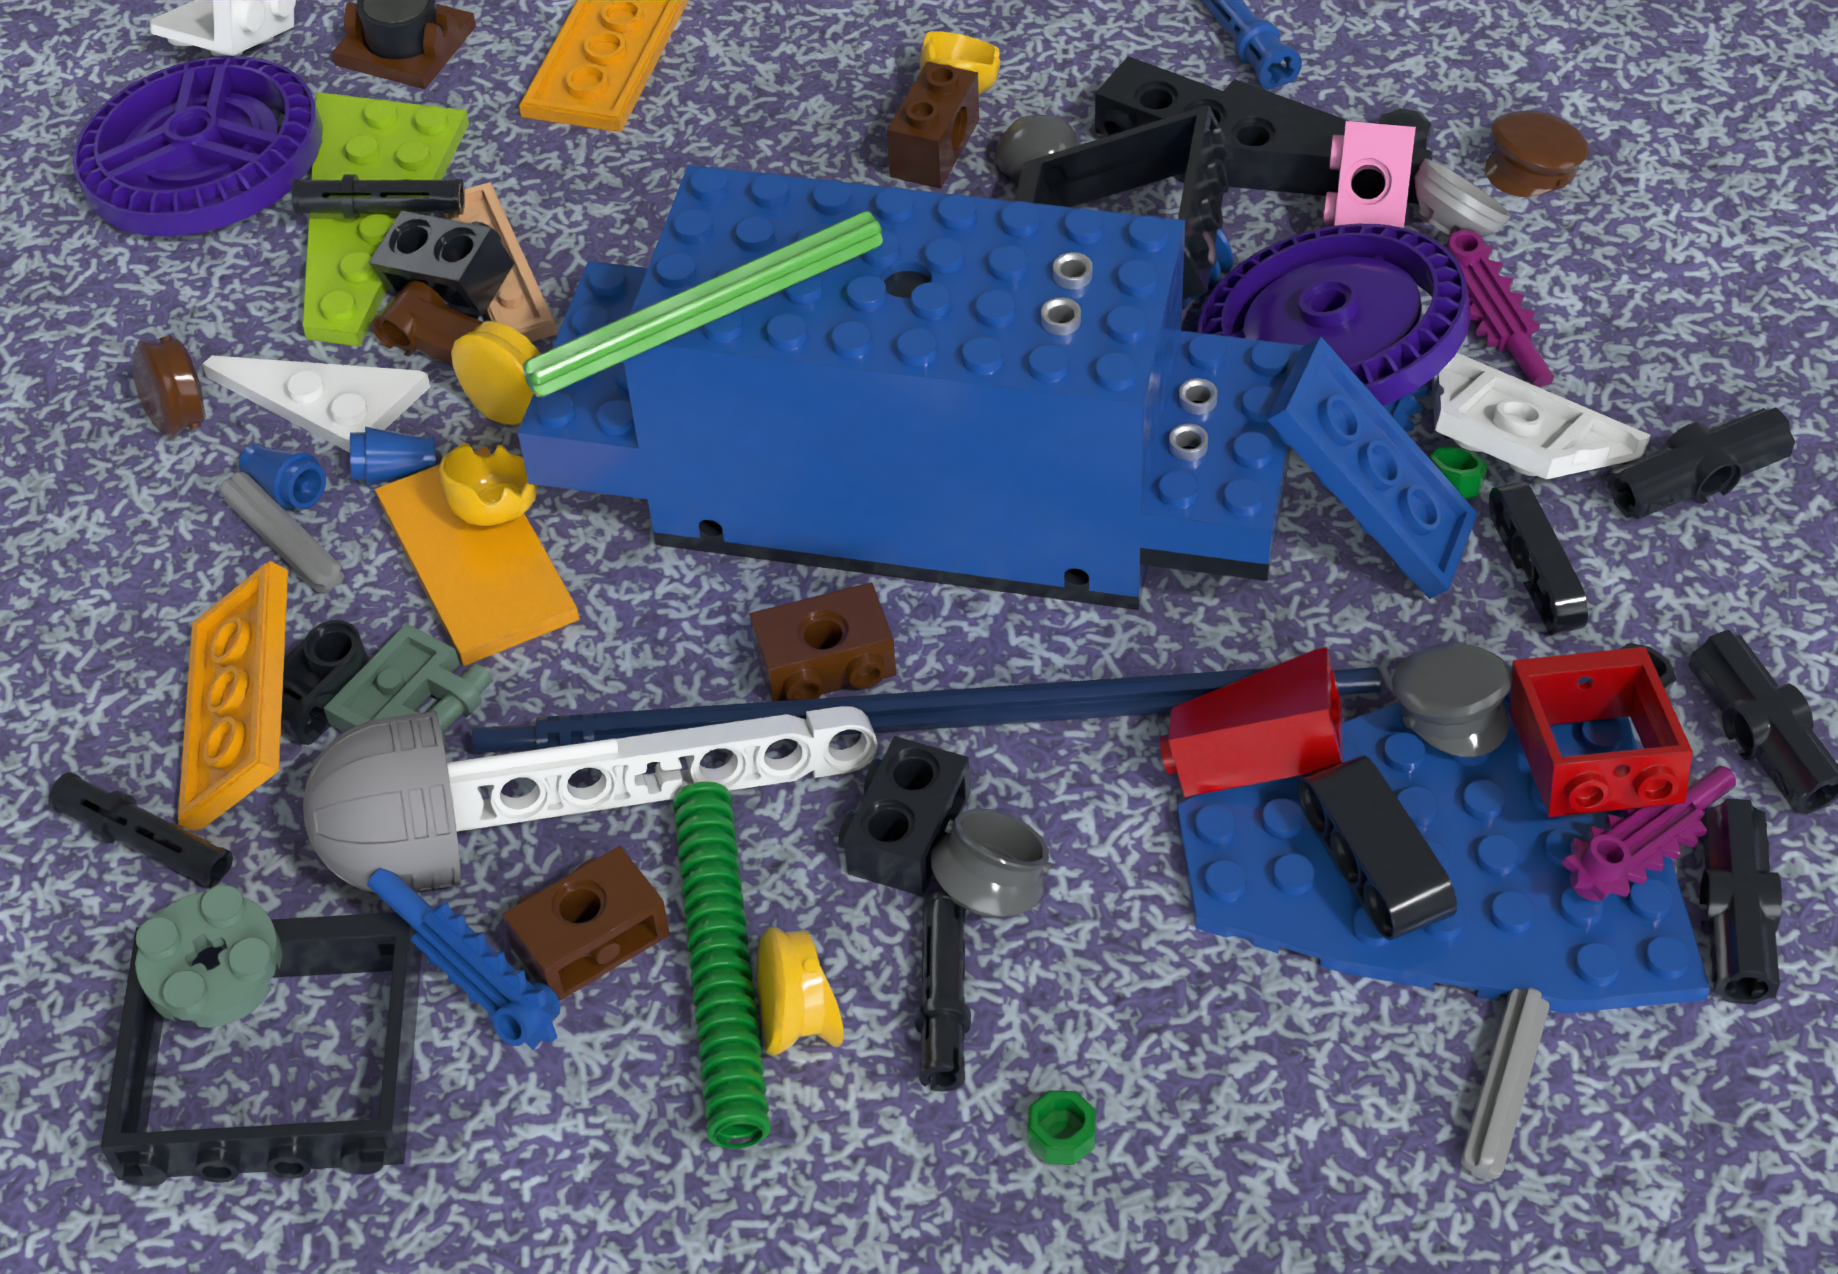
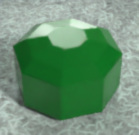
M1456 446L1433 450L1429 459L1465 499L1477 497L1484 485L1488 465L1476 452Z
M1047 1091L1028 1108V1146L1046 1164L1075 1165L1095 1149L1096 1109L1077 1091Z

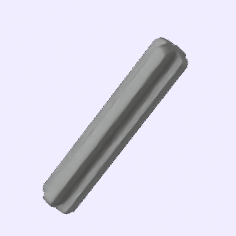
M236 472L231 479L223 481L221 492L225 495V502L316 592L325 594L331 591L334 586H339L343 582L344 574L340 571V563L247 473Z
M1531 987L1528 990L1515 988L1508 995L1461 1155V1165L1470 1171L1471 1176L1479 1179L1484 1177L1497 1179L1503 1174L1548 1015L1549 1002L1541 998V991Z

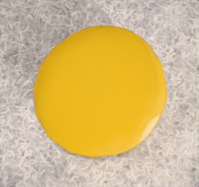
M485 321L477 325L472 332H468L454 342L451 355L456 377L467 397L486 418L500 424H521L534 394L526 382L523 364L526 360L539 355L540 352L527 337L514 328L496 321Z
M769 927L760 939L756 964L758 1002L765 1053L776 1057L788 1050L800 1037L814 1035L819 1036L833 1047H839L844 1040L840 1010L820 966L816 948L810 934L806 930L784 932L780 928Z

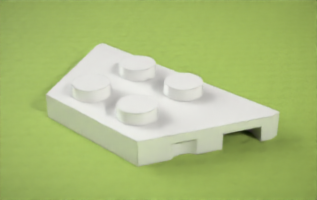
M1456 353L1455 357L1441 372L1432 378L1435 431L1454 439L1456 444L1464 449L1475 452L1482 451L1509 463L1512 469L1524 475L1551 479L1638 460L1644 456L1651 436L1459 353Z

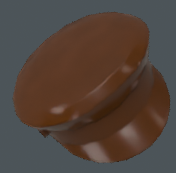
M1530 110L1507 113L1497 117L1492 123L1491 129L1494 144L1497 148L1486 161L1485 173L1490 183L1505 193L1518 197L1539 196L1559 188H1564L1572 182L1580 164L1589 155V143L1578 129L1564 119L1552 114Z
M171 335L159 338L160 342L139 340L133 356L134 381L144 411L152 423L170 439L176 438L186 427H189L190 430L201 427L200 423L206 418L202 388L191 357L183 343L176 338H172Z

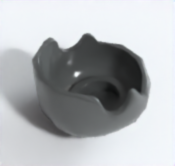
M1037 114L1015 120L1001 136L996 146L998 169L1001 173L1007 175L1018 187L1024 162L1080 145L1077 135L1071 125L1063 119L1052 115Z

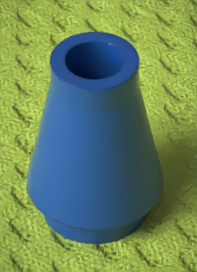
M365 426V432H350L351 480H366V484L369 486L405 478L436 466L435 437H418Z
M254 443L244 449L239 459L240 472L247 473L284 509L310 508L319 501L324 493L326 486L325 472L317 459L308 453L269 448L259 443Z

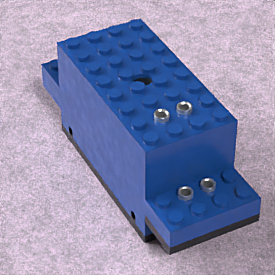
M688 165L648 268L588 261L552 348L862 211L870 212L875 220L879 222L882 229L883 242L878 248L546 397H537L533 394L518 430L529 484L648 499L655 545L1139 610L1148 566L1268 581L1291 447L1279 438L1275 428L1267 419L1302 347L1305 345L1181 331L1185 220Z

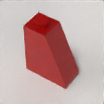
M1327 647L1314 649L1171 708L1169 734L1160 736V748L1165 770L1168 775L1178 773L1184 797L1320 772L1343 763L1342 702Z

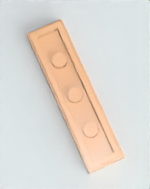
M491 182L465 189V209L463 215L443 213L444 218L465 223L478 221L492 227L500 235L502 245L515 263L486 310L489 321L500 322L514 328L527 337L530 342L556 335L555 322Z

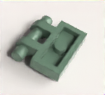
M406 623L324 707V711L330 725L346 732L368 721L418 714L415 711L432 694L441 699L430 712H437L444 743L445 737L443 734L461 715L468 717L482 703L480 694L493 682V678L484 667L478 664H474L462 678L452 673L459 665L455 648Z

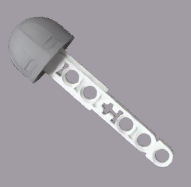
M841 706L806 711V719L785 714L447 762L438 715L436 711L368 721L347 730L331 742L321 753L309 774L303 802L304 822L315 852L322 862L342 880L359 889L373 892L367 886V882L379 868L397 874L415 892L461 885L458 831L670 800L674 798L675 793L682 787L695 782H716L725 786L730 791L796 781L812 772L814 778L850 773L860 770L870 763L876 755L878 743L870 721L864 712L855 707ZM852 729L862 732L861 738L850 748L836 750L829 747L832 738L841 731ZM792 739L798 742L794 752L787 757L771 759L765 756V751L775 741ZM726 748L733 752V757L722 767L713 769L700 765V760L711 750ZM685 756L689 769L680 771L682 766L679 757ZM659 762L655 767V773L643 774L646 773L648 763ZM583 768H595L603 773L598 782L586 788H576L568 783L570 776ZM518 777L529 778L536 782V786L530 793L519 798L508 797L501 793V789L507 782ZM487 785L490 799L483 800L480 786Z

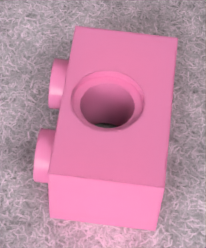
M1346 121L1345 134L1333 135L1330 169L1340 170L1338 193L1327 192L1323 226L1361 223L1385 224L1404 228L1416 127ZM1373 169L1383 176L1385 188L1376 198L1362 199L1353 192L1351 187L1352 180L1361 170Z

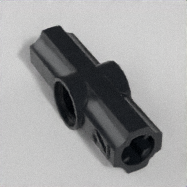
M1775 407L1770 410L1762 408L1711 430L1703 423L1695 422L1688 424L1670 436L1662 450L1610 471L1608 487L1612 493L1614 504L1627 519L1630 517L1641 519L1693 496L1701 504L1709 502L1706 497L1717 492L1724 496L1734 489L1742 476L1792 455L1795 440L1789 428V420Z
M1730 630L1710 636L1700 648L1693 651L1689 667L1722 711V724L1725 735L1729 741L1736 739L1745 751L1739 754L1742 759L1752 760L1756 758L1795 812H1804L1807 815L1830 806L1838 798V764L1813 732L1812 712L1807 700L1799 689L1789 683L1779 686L1741 635H1733Z
M1726 799L1717 806L1706 808L1702 820L1703 825L1708 831L1703 836L1705 869L1701 878L1699 903L1707 905L1706 921H1701V928L1710 931V958L1712 961L1714 993L1727 999L1728 1003L1756 1005L1765 999L1776 998L1780 986L1776 932L1779 927L1782 906L1781 879L1778 872H1770L1769 841L1767 838L1765 812L1755 808L1751 800Z

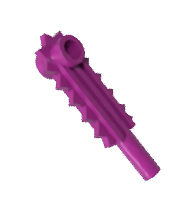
M1460 230L1450 234L1447 244H1443V246L1457 259L1466 278L1471 320L1480 322L1476 335L1486 337V347L1495 346L1498 352L1504 351L1507 347L1530 384L1537 387L1551 384L1554 380V375L1531 341L1532 334L1539 331L1541 324L1533 320L1535 311L1520 307L1524 295L1513 293L1509 290L1513 285L1514 279L1499 275L1503 263L1489 259L1493 247L1484 245L1482 237L1474 231Z
M1717 766L1687 788L1685 803L1622 809L1623 818L1610 814L1607 815L1604 820L1607 830L1591 826L1587 832L1589 842L1574 838L1570 844L1572 855L1566 857L1562 862V865L1571 871L1570 883L1572 888L1585 899L1591 901L1600 900L1602 902L1610 893L1627 897L1630 893L1628 881L1644 885L1648 879L1645 868L1661 872L1664 868L1662 856L1678 860L1681 855L1679 844L1694 848L1698 842L1697 837H1702L1706 834L1708 830L1700 821L1705 814L1703 810L1736 786V778L1733 772L1725 766Z

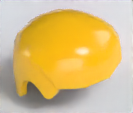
M930 31L924 37L919 57V66L922 71L926 62H932L978 72V91L980 96L992 88L997 80L1000 70V51L997 46L976 38L944 31Z
M461 444L442 457L438 468L441 486L453 514L469 524L493 526L513 521L530 509L536 498L538 485L529 484L523 457L510 454L503 445H498L492 455L480 456L473 451L470 444Z

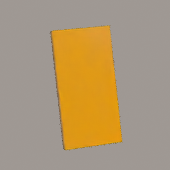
M577 0L519 105L521 117L622 132L689 0Z
M487 446L474 451L480 456L491 455ZM440 464L375 489L378 502L463 666L580 620L576 604L525 513L513 521L493 526H479L461 520L453 514L444 495L438 472Z
M272 561L262 565L192 622L178 808V825L192 831L205 828L279 772L288 570Z

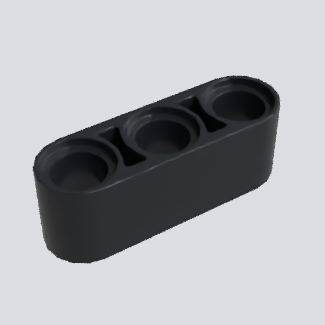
M1362 755L1299 780V798L1310 825L1374 926L1385 939L1394 940L1455 915L1457 901L1450 878L1370 758Z

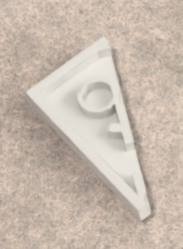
M213 355L202 364L207 378L349 453L350 432H365V426L385 430L430 388L427 373L420 370Z

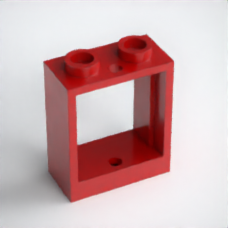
M1646 647L1513 660V680L1510 688L1508 712L1549 817L1686 802L1693 751ZM1582 677H1590L1585 683H1577ZM1630 717L1644 749L1562 757L1549 725Z

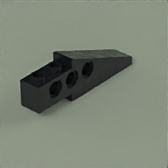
M1130 56L1119 65L1095 92V132L1105 137L1209 105L1220 128H1222L1223 132L1230 131L1234 142V157L1229 159L1227 171L1229 187L1326 196L1327 192L1338 193L1340 170L1330 169L1333 135L1345 134V125L1348 120L1233 79L1227 88L1222 91ZM1413 145L1407 203L1413 204L1419 203L1415 189V174L1425 158L1432 160L1433 151ZM1364 169L1354 176L1351 187L1358 197L1373 199L1383 192L1385 180L1378 171ZM1186 173L1179 175L1180 182L1185 183Z

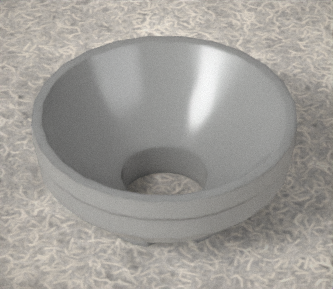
M1426 158L1420 164L1419 170L1414 177L1416 195L1420 205L1418 213L1444 233L1450 235L1460 230H1470L1483 237L1499 232L1502 226L1510 219L1511 214L1500 203L1452 170Z

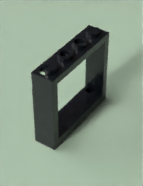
M1206 105L1024 162L1014 201L1074 207L1186 173L1178 215L1179 220H1185L1183 300L1207 293L1211 266L1216 265L1217 262L1215 242L1217 230L1223 226L1221 207L1223 195L1229 190L1227 171L1229 159L1234 157V142L1230 131L1223 132L1210 106Z
M396 912L271 919L280 939L283 955L280 969L276 965L275 974L272 978L392 971L379 1119L147 1132L164 1017L151 1005L137 978L135 961L138 946L136 944V935L140 927H136L101 1142V1149L117 1179L126 1180L137 1186L151 1187L164 1183L167 1177L198 1176L205 1181L224 1183L236 1179L239 1173L270 1172L277 1177L295 1179L308 1175L311 1169L342 1168L350 1173L366 1175L380 1171L383 1165L404 1164L422 952L416 950L417 946L411 941V938L417 931ZM395 941V943L382 944V942ZM209 947L202 950L193 960L192 966L202 963L207 970L214 969L220 965L218 954L225 949L222 947Z

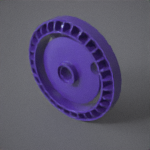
M247 56L202 58L176 64L154 72L130 84L111 97L92 115L82 129L74 148L73 167L86 201L94 213L108 224L124 231L147 236L198 234L246 219L272 205L292 189L294 179H302L316 160L322 143L323 125L311 90L300 76L287 67L269 60ZM269 107L285 115L281 129L274 113Z
M1357 223L1337 225L1303 232L1278 241L1253 254L1236 266L1217 284L1206 300L1198 321V333L1297 345H1307L1321 336L1380 404L1385 406L1419 389L1439 374L1455 357L1466 338L1471 320L1470 299L1466 278L1459 262L1446 247L1431 237L1407 228L1385 224ZM1418 286L1427 291L1432 297L1430 306L1420 322L1422 301Z

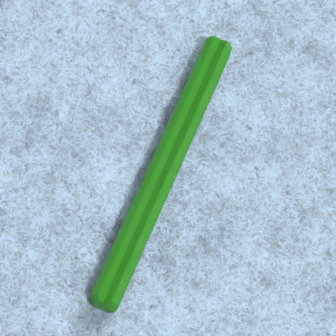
M862 211L526 360L523 364L526 382L537 397H546L878 248L883 242L881 226L870 212Z

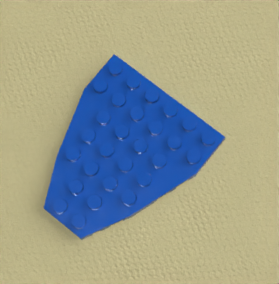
M1582 677L1577 683H1585L1590 677ZM1510 690L1502 701L1509 720L1506 738L1499 747L1482 756L1460 757L1431 746L1413 729L1406 727L1401 714L1400 701L1342 723L1343 762L1362 755L1372 760L1445 869L1455 891L1457 911L1454 916L1394 940L1385 939L1376 929L1304 813L1299 798L1298 783L1301 778L1314 773L1194 795L1177 804V823L1196 929L1226 938L1231 936L1242 937L1255 947L1279 953L1280 948L1283 947L1321 959V967L1344 974L1433 989L1434 982L1478 990L1477 997L1500 1001L1501 994L1509 995L1515 988L1526 991L1531 987L1541 991V998L1549 1002L1550 1011L1562 1013L1707 1000L1710 991L1709 981L1671 858L1662 856L1664 868L1661 872L1645 868L1648 879L1644 885L1628 881L1630 893L1627 897L1610 893L1602 902L1600 900L1591 901L1581 897L1572 888L1570 883L1571 871L1562 865L1563 860L1572 855L1570 846L1572 840L1575 838L1589 842L1587 832L1591 826L1607 830L1604 821L1607 815L1610 814L1623 818L1622 810L1555 817L1548 816L1508 712ZM1628 717L1549 725L1562 757L1638 749Z

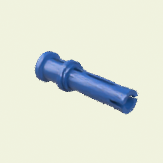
M1200 0L1235 41V53L1238 59L1244 64H1251L1256 70V78L1263 88L1270 90L1291 83L1296 79L1302 68V59L1294 48L1285 46L1280 41L1281 35L1274 24L1269 21L1259 20L1243 0ZM1282 60L1286 62V67L1280 63Z

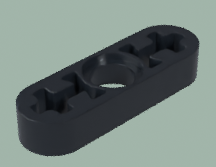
M1525 481L1492 488L1489 494L1491 520L1516 569L1523 568L1529 580L1523 583L1548 633L1555 635L1584 628L1588 621V606L1584 589L1532 488Z

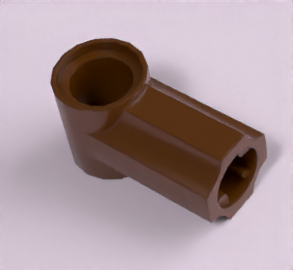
M410 281L373 319L372 329L375 336L386 348L391 349L393 346L406 351L403 354L405 356H411L416 350H419L453 365L451 350L454 342L468 332H472L477 325L483 322L447 307L440 295L425 283Z

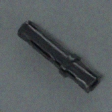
M345 174L342 180L294 179L292 184V206L294 213L297 215H303L304 213L343 214L345 219H358L360 214L400 213L401 211L412 213H456L457 215H463L465 209V188L462 179L359 180L357 174ZM330 196H371L370 198H329ZM387 196H429L428 198H387Z
M72 772L63 774L52 786L48 800L49 807L56 812L64 813L91 827L92 834L105 843H114L116 840L152 858L156 862L162 863L199 881L203 886L210 889L215 887L231 869L233 861L231 851L223 847H217L180 826L138 807L134 797L123 791L116 790L110 793L83 780ZM102 807L126 819L127 824L123 825L99 813V809ZM142 827L143 831L138 832V828ZM156 834L182 847V852L179 853L153 840V836Z
M945 891L926 896L922 903L921 1005L919 1004L915 1011V1028L921 1034L919 1081L924 1087L930 1084V1090L945 1092L960 1088L965 1082L964 1039L965 1033L970 1030L971 1011L965 1004L964 924L966 909L955 903L954 910L952 899Z

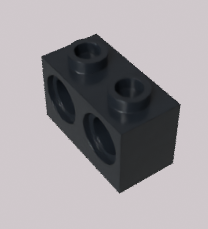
M406 211L400 212L369 261L372 269L394 297L410 281H419L434 289L447 307L458 312L482 317L515 264L502 245L500 235L485 223L478 221L465 223L449 220L435 213L422 215Z
M894 736L883 759L875 758L868 769L864 783L865 796L858 810L850 809L846 813L840 828L838 844L839 847L845 849L848 875L923 897L934 874L930 860L931 851L934 845L947 834L945 830L950 819L954 821L963 811L971 794L969 757ZM887 840H896L893 842H884Z

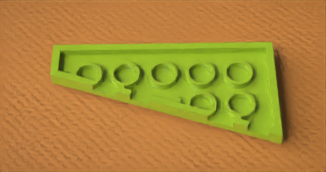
M316 92V107L323 125L322 143L317 158L312 164L311 180H342L345 174H357L359 180H442L468 128L467 110ZM330 196L329 198H370L371 196ZM387 196V198H428V197H429V196ZM309 213L303 329L307 340L361 346L388 291L370 266L369 261L400 213L360 214L358 219H345L343 214Z

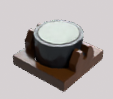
M357 0V4L348 2L345 7L344 17L346 36L332 51L334 64L342 68L426 89L475 29L474 13L436 4V0Z

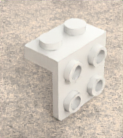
M194 0L149 21L150 33L167 38L168 42L172 45H194L211 50V54L215 57L241 56L244 50L257 44L271 42L274 36L294 27L296 0Z

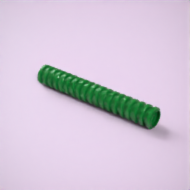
M695 782L677 791L672 802L677 830L676 840L679 847L678 858L681 864L679 870L684 898L683 909L686 916L685 927L688 934L687 946L690 952L688 957L690 969L692 970L690 977L692 987L694 988L692 996L694 1006L696 1007L694 1015L696 1025H698L696 1035L700 1044L698 1054L699 1060L702 1063L700 1074L704 1082L702 1093L706 1102L704 1105L705 1118L708 1121L706 1132L708 1140L714 1145L728 1149H741L753 1146L767 1138L771 1131L770 1118L767 1115L769 1107L767 1097L765 1096L767 1091L765 1078L762 1076L764 1065L763 1059L760 1057L762 1048L758 1038L760 1032L759 1024L756 1020L757 1007L754 1001L752 967L749 964L751 956L747 946L749 939L747 929L745 928L747 923L745 911L743 910L745 906L743 894L741 893L742 882L739 876L740 865L737 858L738 848L735 841L734 814L731 808L732 798L731 792L719 783ZM755 1138V1140L747 1143L727 1144V1141L732 1139Z

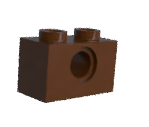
M926 62L887 129L891 178L939 189L942 188L980 120L978 72L955 68L950 65Z
M873 582L749 613L754 650L771 701L816 699L822 694L849 687L859 689L870 688L880 683L884 678L896 676L894 638Z
M621 846L616 847L601 857L591 858L583 862L570 875L542 891L526 895L515 907L502 913L512 950L535 981L549 986L556 993L559 1001L670 936L663 899ZM591 919L590 921L584 923H578L582 920Z

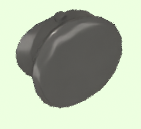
M1461 643L1441 644L1417 651L1397 666L1392 677L1394 694L1400 701L1403 722L1407 728L1413 729L1431 746L1451 755L1476 757L1492 752L1506 738L1509 720L1502 701L1511 688L1513 677L1508 664L1496 654L1473 645Z
M974 808L962 811L954 821L950 819L945 830L947 834L934 845L930 860L936 880L954 903L972 913L989 918L1019 915L1029 911L1039 903L1044 892L1043 874L1047 876L1052 864L1048 862L1049 848L1041 835L1030 825L1018 818L994 809Z

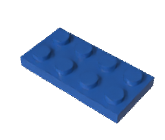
M1320 336L1302 347L1267 421L1275 428L1279 438L1286 445L1292 447L1314 471L1322 486L1333 492L1352 513L1361 529L1366 534L1372 536L1390 555L1401 573L1406 578L1412 580L1428 599H1431L1449 590L1478 513Z

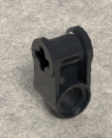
M330 620L319 624L284 658L281 723L290 728L291 736L301 744H312L332 726L328 723L324 707L369 662L360 634L351 623L343 620Z

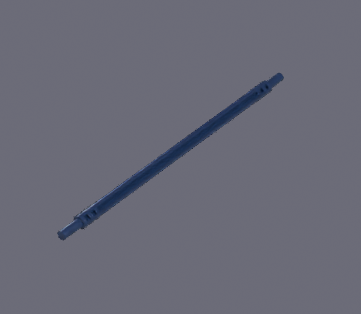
M1378 667L1333 670L1340 695L1380 692V673ZM1268 668L537 717L536 724L473 728L472 746L475 754L538 750L785 714L806 719V711L841 706L855 707L862 710L868 717L874 733L1171 713V708ZM847 729L836 735L862 734V732Z

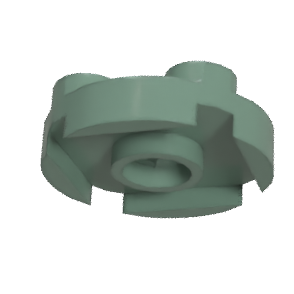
M218 885L208 891L194 893L173 902L157 914L156 917L145 921L138 929L136 935V944L138 946L135 961L136 973L149 1002L163 1017L176 1022L174 1017L181 1020L195 1021L197 1027L214 1028L227 1025L254 1011L263 1003L271 991L269 981L275 974L276 965L280 969L283 956L280 939L268 914L260 905L243 897L237 888L230 885ZM209 947H222L225 949L218 954L220 965L214 969L207 970L202 963L192 966L193 960L202 950Z

